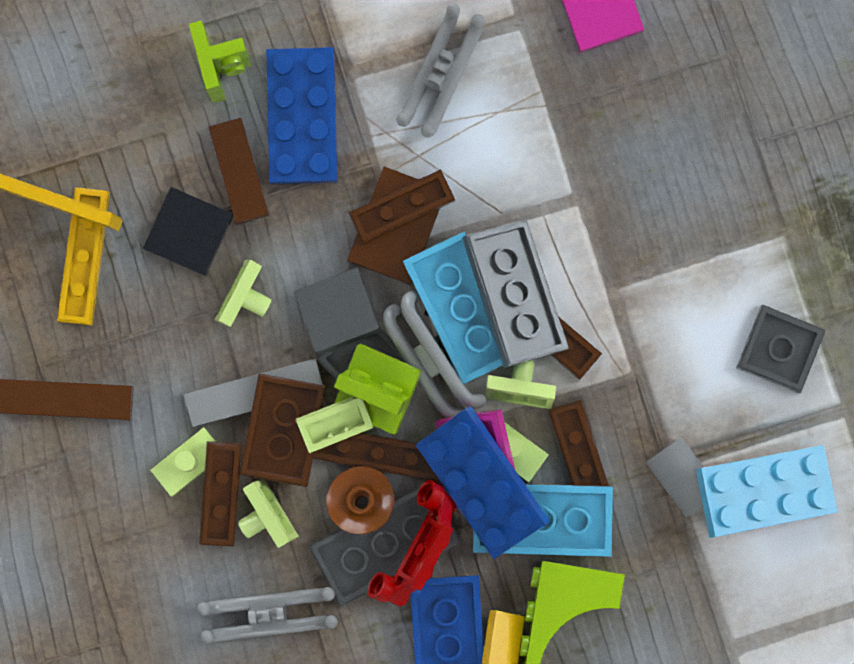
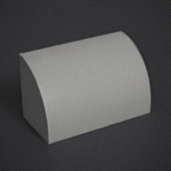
M682 437L677 438L645 463L683 515L689 517L703 508L695 469L704 468V466Z

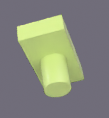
M252 260L244 261L214 319L215 321L231 327L241 306L261 317L264 316L269 308L271 299L251 289L262 267L261 265Z
M531 360L514 365L512 379L488 375L485 397L489 400L552 409L556 386L532 382L535 363Z
M354 396L296 419L309 453L374 428L363 400Z
M505 423L515 471L529 483L549 454Z
M205 427L150 470L171 497H174L204 473L207 441H216Z
M265 479L254 481L243 488L255 511L238 521L241 531L247 538H251L266 528L276 546L280 548L299 537Z

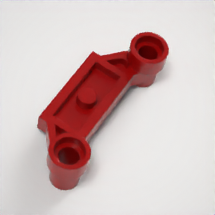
M432 480L424 482L417 493L418 505L428 509L424 522L396 574L391 577L383 572H378L372 577L368 585V596L381 603L390 602L398 607L404 606L411 593L417 589L422 590L426 581L432 576L439 556L448 546L450 536L454 530L451 527L452 514L456 511L457 505L448 492L445 491V488Z

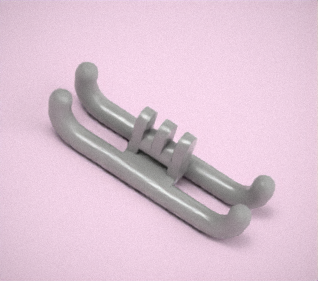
M451 3L447 6L439 31L405 105L396 118L399 126L405 127L409 125L427 87L439 91L440 93L429 117L421 128L422 135L427 138L432 137L437 131L484 27V17L481 14H475L471 19L467 34L454 60V55L445 50V47L459 17L460 7L456 3Z
M413 290L409 291L402 297L400 306L397 304L388 306L384 310L382 318L384 328L405 362L423 370L418 382L438 412L443 417L448 418L456 416L465 409L462 406L454 408L448 403L433 380V377L438 374L442 375L455 397L466 407L471 406L473 409L483 407L486 404V397L483 394L473 395L466 389L454 371L451 360H447L445 357L447 354L445 348L440 349L438 346L441 342L439 336L432 337L417 314L414 304L418 302L419 294ZM401 311L421 343L414 349L397 324L396 317L400 315Z
M330 587L202 602L197 606V612L201 616L250 611H248L249 624L204 630L200 634V640L204 644L237 639L333 629L338 624V619L334 615L287 620L285 606L331 601L335 596V592Z

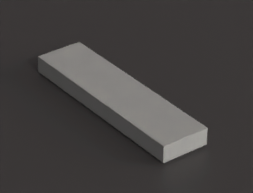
M316 358L260 373L323 385ZM258 374L184 394L192 427L250 413L252 411Z

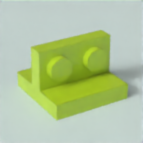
M202 20L189 23L206 91L213 103L226 100L219 74L225 73L226 76H234L245 72V67L252 66L243 38L211 45L209 35Z
M360 343L356 346L348 369L339 374L334 388L338 389L339 392L334 404L352 396L363 400L372 425L395 435L399 431L423 370Z

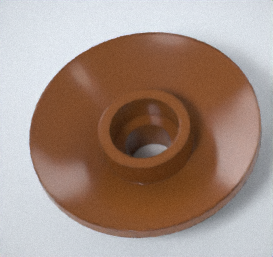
M365 466L349 468L340 473L331 483L326 497L327 511L332 521L343 531L356 535L369 534L381 528L389 520L395 504L394 490L389 480L378 470ZM360 498H367L368 505L363 509L358 508L357 501Z

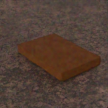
M384 166L370 202L419 179ZM440 209L366 244L362 243L357 234L347 261L411 286L412 280L403 261L425 250Z
M258 374L239 475L308 487L314 452H308L296 419L323 408L326 385Z

